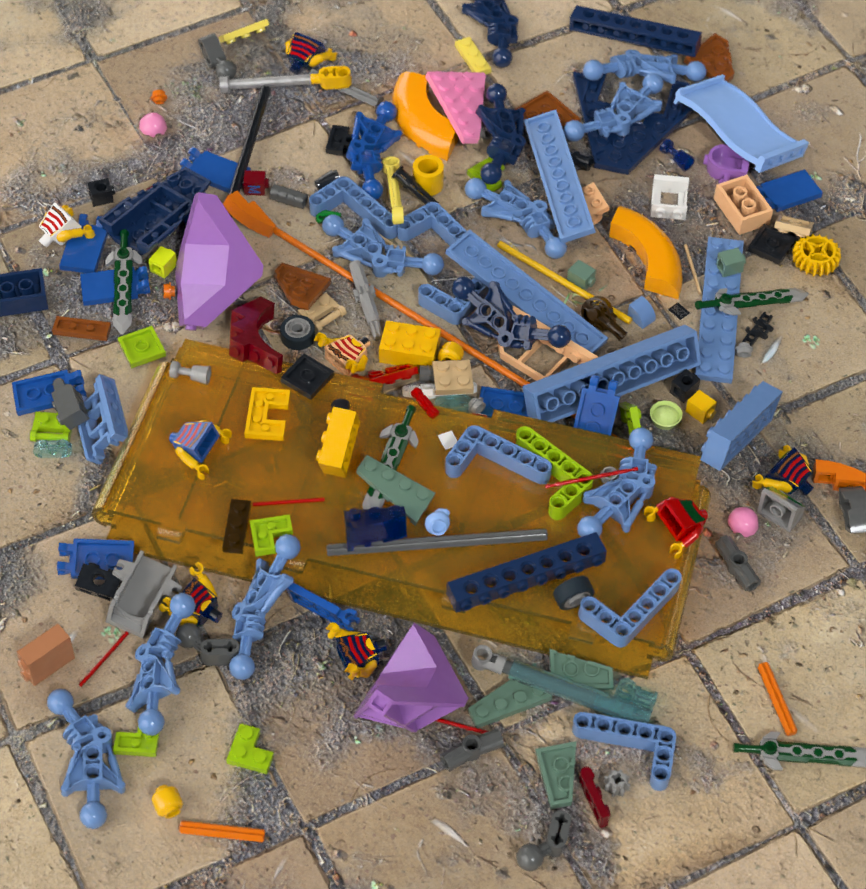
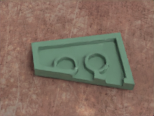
M549 649L550 676L574 685L576 683L592 690H613L612 667L589 660L585 661L575 658V656L565 655L556 650Z
M577 741L535 749L550 809L572 805Z

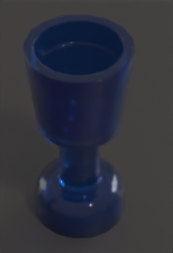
M669 138L661 143L659 150L664 154L670 153L674 156V162L683 171H687L692 167L695 161L693 156L683 150L677 151L674 148L673 141Z

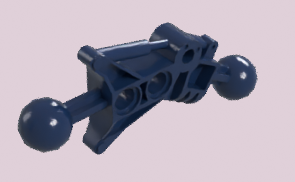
M474 0V3L462 4L461 12L488 27V42L491 45L498 46L492 54L493 64L499 68L509 66L513 56L507 47H509L510 43L516 44L518 42L517 30L519 19L511 15L505 0Z
M499 83L491 84L486 90V97L490 103L494 104L495 108L479 105L476 110V114L485 124L489 134L493 136L486 150L488 156L493 161L486 163L480 171V176L486 184H496L502 177V164L506 165V163L515 165L526 144V140L522 136L524 113L526 110L522 107L517 110L505 109L504 101L507 98V90Z
M462 276L453 282L452 292L455 297L461 300L468 299L477 307L470 317L462 319V324L490 338L497 339L500 346L531 350L533 342L536 340L549 341L556 348H563L570 343L571 332L566 326L560 324L553 326L550 330L537 328V321L534 316L529 317L525 315L523 317L521 314L516 315L499 282H490L489 292L484 299L475 292V284L470 278ZM490 307L491 313L488 315L487 309ZM503 318V319H504V324H503V326L501 327V326H500V321H501V319ZM489 324L499 333V335L495 334L494 331L490 330L489 328L483 325Z

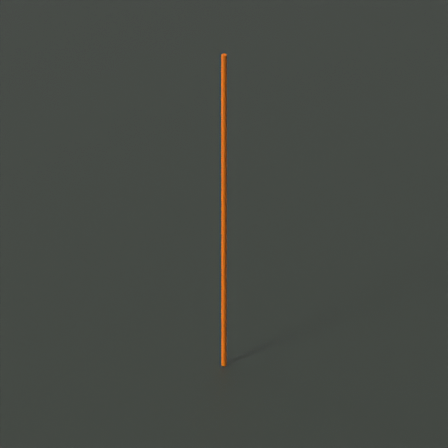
M275 228L273 234L354 283L351 272L279 228ZM374 287L377 298L425 327L441 329L442 338L449 342L458 343L465 352L520 386L530 384L527 380ZM576 414L570 415L572 418H576ZM613 433L611 434V442L634 455V449L628 442Z

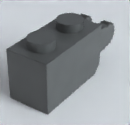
M56 378L53 381L55 391L51 393L54 400L52 405L58 412L57 419L59 423L71 430L90 418L81 394L71 384H65L62 378Z

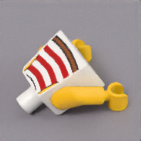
M54 203L50 210L45 213L43 220L39 224V227L45 232L39 242L47 248L53 240L59 245H63L68 240L82 237L83 235L87 239L94 238L95 232L90 225H85L81 229L82 226L72 218L74 213L71 207L69 208L68 205L60 207Z

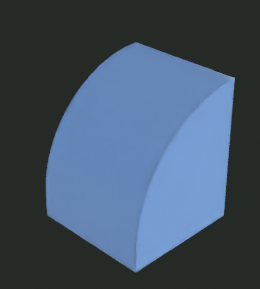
M643 296L629 304L628 316L633 318L632 321L642 329L656 320L653 307Z

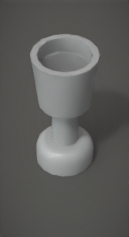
M172 361L169 376L170 378H178L179 375L190 376L192 381L208 385L211 378V366L193 365L192 368L181 367L178 361Z

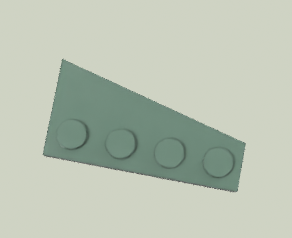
M366 455L357 468L356 473L374 490L377 489L383 494L382 497L393 503L402 515L405 514L411 520L410 522L414 526L417 525L435 497V492Z

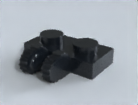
M332 125L326 145V154L343 156L344 149L347 151L350 141L353 140L352 134H349L350 127Z

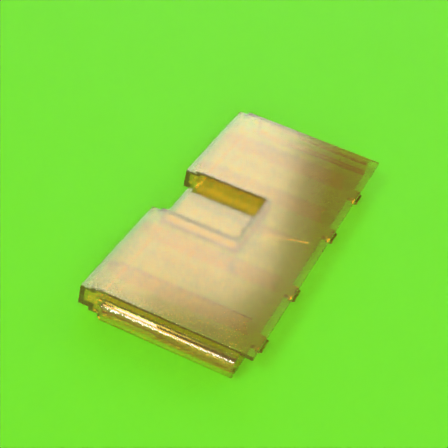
M185 339L182 347H179L175 358H172L170 363L162 362L156 367L128 429L127 438L119 449L92 509L91 515L97 523L105 527L107 525L111 526L106 540L134 541V554H139L141 550L144 551L143 556L198 569L195 563L199 562L203 565V571L252 582L256 572L257 559L261 558L269 562V567H271L277 556V553L255 556L250 520L290 514L293 535L300 541L301 549L296 558L287 560L280 575L285 573L293 577V583L327 601L549 655V649H553L565 655L569 654L575 656V658L612 667L615 672L648 679L653 658L658 659L660 662H665L672 659L703 532L688 548L684 547L680 558L675 559L674 555L679 551L673 550L669 553L670 547L674 543L680 544L681 541L675 540L657 513L656 519L653 522H648V515L644 516V509L647 506L655 508L657 507L656 504L669 497H675L678 499H690L699 510L705 509L708 513L711 493L708 488L700 484L701 479L697 478L701 456L652 445L646 451L645 459H649L648 463L657 466L656 473L654 474L655 486L651 498L643 501L644 505L628 533L623 532L621 524L611 517L602 524L603 530L599 537L607 550L604 563L597 567L586 568L579 573L574 572L566 575L562 579L548 581L541 586H533L524 592L510 594L506 598L492 600L486 605L481 604L472 607L468 611L456 613L446 594L447 582L580 538L577 531L579 521L585 516H594L600 509L595 505L586 504L582 501L566 517L561 520H554L548 514L549 501L564 485L547 489L545 485L560 482L558 479L551 475L548 483L537 484L479 454H476L460 477L450 478L445 473V458L452 448L445 450L437 435L452 430L458 441L469 426L476 425L515 444L518 428L527 426L591 472L592 475L600 474L608 466L614 467L618 471L622 459L633 457L634 449L630 446L629 440L495 409L492 417L488 418L434 405L439 411V415L432 419L416 401L384 394L383 384L338 373H334L335 376L310 400L281 382L280 377L294 363L283 361L282 372L275 374L249 360L241 362L229 356L228 348ZM178 361L181 367L192 368L193 365L211 366L209 384L206 385L192 381L190 376L186 375L170 378L171 362ZM252 387L290 390L289 409H269L268 420L286 421L284 441L245 438L244 433ZM337 399L348 400L350 402V410L357 412L361 422L346 478L323 473L318 461H316L318 450H322L323 442H321L322 434L328 428L326 420L328 413L332 412L331 403ZM408 405H413L416 408L409 426L412 428V431H415L419 443L417 448H414L408 442L396 471L435 492V497L416 526L410 522L411 520L405 514L402 515L393 503L388 502L386 499L380 512L370 518H366L362 503L370 485L356 473L357 468L366 455L379 462L381 461V456L389 439L379 438L381 431L391 424L393 426L396 423L401 424ZM207 420L219 426L220 430L227 428L232 432L229 444L221 443L219 436L203 462H198L199 465L204 464L209 468V474L201 471L205 476L204 480L198 478L196 469H191L176 455V449L169 441L170 434L172 432L178 433L187 422ZM593 479L592 490L604 484L602 479ZM324 498L325 502L253 507L254 502ZM637 498V499L630 505V511H631V509L633 508V506H634V504L636 503V501L639 500L640 498ZM231 499L251 501L243 554L225 553L222 551ZM438 508L450 511L449 528L440 536L546 529L548 534L547 540L336 556H328L326 549L327 544L437 536L430 534L426 530L425 521L426 517ZM279 537L273 538L274 544H276ZM667 569H676L682 575L677 593L628 645L621 648L614 646L582 622L578 616L579 607L571 610H561L553 596L554 590L563 582L577 576H586L595 591L593 597L622 617Z

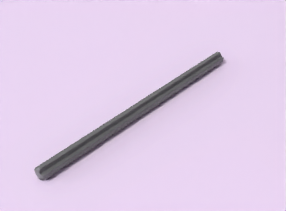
M546 529L335 543L327 544L326 549L328 556L544 541L547 540L548 534Z

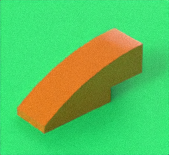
M238 191L226 197L223 205L231 216L268 238L272 236L276 225L255 201L248 203Z
M816 459L813 467V483L833 484V490L839 491V488L855 486H862L866 491V473L841 463Z

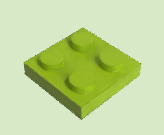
M153 326L117 338L131 369L166 357V351Z

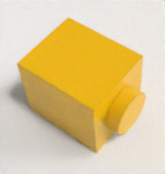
M698 390L687 400L685 412L704 424L708 419L711 420L715 416L717 401L701 390Z

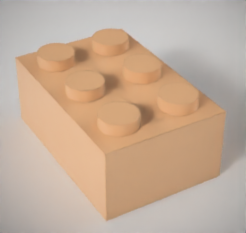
M748 175L716 185L714 200L739 235L759 229L763 224L770 225L773 210Z

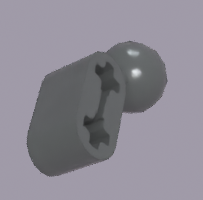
M212 33L199 38L198 44L208 67H216L215 72L218 78L229 76V79H233L236 75V66L232 61L226 60L216 34Z
M184 623L176 631L175 636L182 641L179 645L184 648H195L200 653L201 662L206 666H229L231 659L239 653L240 646L236 640L207 639L204 641L201 638L200 629L193 623Z
M557 811L553 814L544 843L538 846L531 843L524 844L518 849L516 860L520 868L529 872L536 871L542 866L544 857L548 855L558 857L562 854L567 843L571 825V817L567 812ZM558 823H561V828H560V831H559V834H558V838H557V842H556L557 845H555V844H554V840H555L556 835H557V832H558V827H559V824H558Z

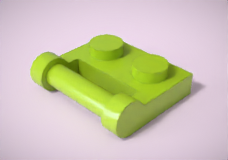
M36 412L30 432V441H62L69 444L72 429L69 430L65 425L59 423L57 419L58 413Z

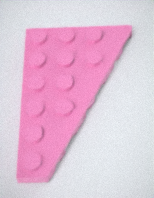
M427 72L425 77L462 144H477L480 139L481 119L476 114V110L479 105H483L486 74L473 72Z

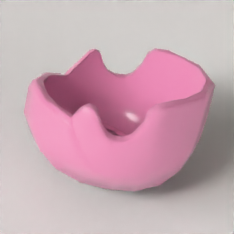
M148 113L139 122L140 131L144 135L155 137L158 133L161 135L165 134L167 130L164 118L158 113Z
M748 507L735 508L728 516V525L734 534L741 533L743 537H749L757 532L759 526L758 517L752 509Z

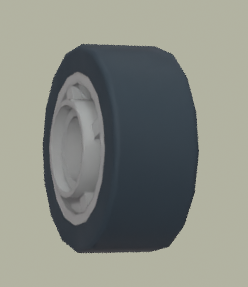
M293 315L286 318L280 326L283 345L292 350H303L310 347L315 338V325L313 321L303 315Z
M577 576L560 584L554 590L553 596L561 610H571L579 607L584 597H593L595 591L588 577Z

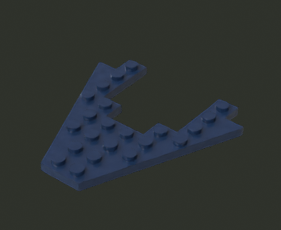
M573 71V82L583 123L594 121V111L605 110V108L611 107V103L599 101L607 73L603 74L596 81H590L586 79L583 73ZM676 80V83L672 84L664 114L654 112L645 117L644 122L636 121L630 125V132L625 136L610 133L609 137H604V135L601 136L598 130L587 132L586 136L591 156H593L594 168L626 175L633 171L694 112L692 108L683 103L676 105L673 103L677 90L689 86L690 83Z

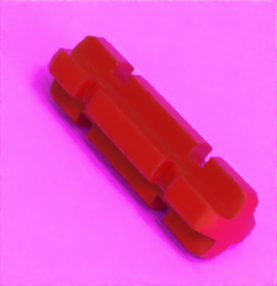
M416 387L411 391V396L416 399L420 407L426 411L430 418L435 419L439 415V411L427 396L424 395L422 390Z

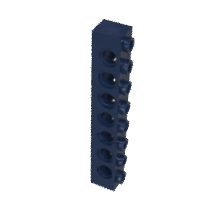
M576 5L570 16V30L691 57L696 56L701 46L702 32L578 5Z
M597 532L449 581L447 582L446 594L456 613L468 611L472 607L481 604L486 605L492 600L506 598L516 592H524L533 586H541L548 581L562 579L574 572L579 573L586 568L600 566L605 562L607 550Z

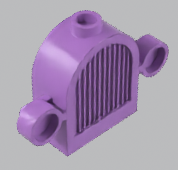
M720 144L713 147L709 154H705L703 164L707 165L708 174L714 179L719 180L720 184L747 175L750 162L734 152L727 144Z

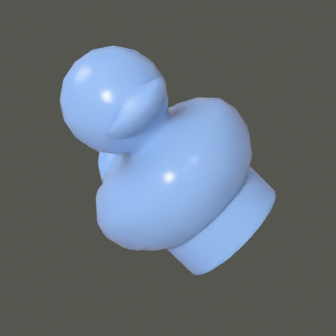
M438 508L435 512L428 515L425 521L426 530L433 535H443L450 525V511Z

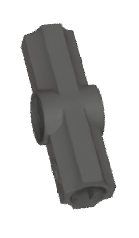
M730 536L720 537L715 542V547L727 563L728 572L738 579L745 591L755 590L761 584V581L747 562V554L739 550Z

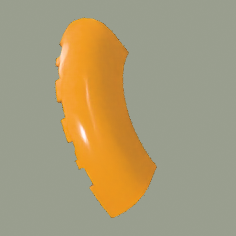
M414 72L401 73L396 81L392 97V103L397 108V116L395 118L397 124L401 127L403 134L409 140H413L418 148L422 147L428 151V154L448 161L459 139L449 119L438 113L430 104L427 97L429 83L425 77L426 75Z
M619 205L611 221L609 237L621 241L627 246L631 245L636 250V254L646 267L644 290L679 299L682 287V267L678 252L672 241L650 219L632 209Z

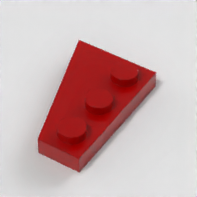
M403 364L385 368V372L367 371L368 375L360 376L358 373L351 374V378L354 383L366 386L369 389H376L381 384H393L398 379H410L412 375L419 373L418 366Z

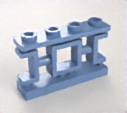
M99 374L95 378L96 382L93 384L95 392L89 398L82 396L90 419L78 425L86 460L101 465L105 458L104 449L109 444L114 446L120 445L119 441L126 443L130 436L115 379ZM102 416L103 421L97 426L96 420Z

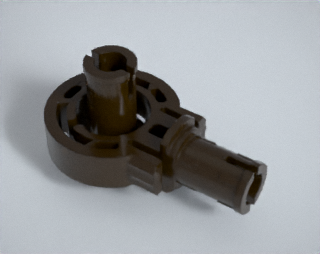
M594 296L583 303L581 316L595 328H599L602 332L609 330L619 341L627 335L628 332L616 323L618 316L613 312V307L606 298Z

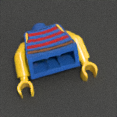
M201 420L185 423L178 433L172 432L170 434L169 441L176 449L175 453L182 462L191 469H196L198 478L204 480L205 476L201 471L209 474V468L204 464L199 465L198 462H203L219 436L221 443L229 444L232 432L227 428L220 430V427L212 422Z

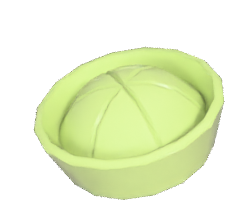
M658 401L650 408V417L653 424L662 430L673 429L682 419L683 412L674 402Z

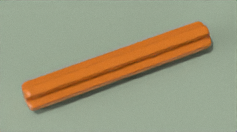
M768 662L760 663L758 670L787 736L795 735L797 727Z
M184 820L180 822L179 831L182 834L264 842L265 839L264 829Z

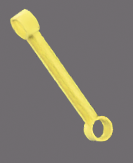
M390 156L384 158L382 164L383 172L387 174L392 223L393 225L404 224L399 181L396 178H392V175L400 167V160L397 157Z

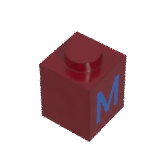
M245 170L243 182L244 195L265 196L266 189H269V178H266V171Z

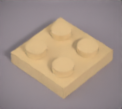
M779 215L774 228H777L782 233L790 231L794 232L796 236L805 237L810 235L814 222Z
M470 360L433 361L432 368L436 395L473 394L474 386Z

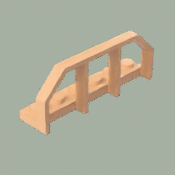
M513 306V310L516 313V315L521 314L523 315V317L525 315H528L527 313ZM536 319L537 328L548 330L551 329L550 327ZM497 340L500 359L536 381L558 373L569 360L580 365L598 358V356L572 340L563 348L553 347L549 341L536 340L532 345V349L527 350L517 360L504 352V347L500 346ZM542 344L564 355L545 376L524 364Z

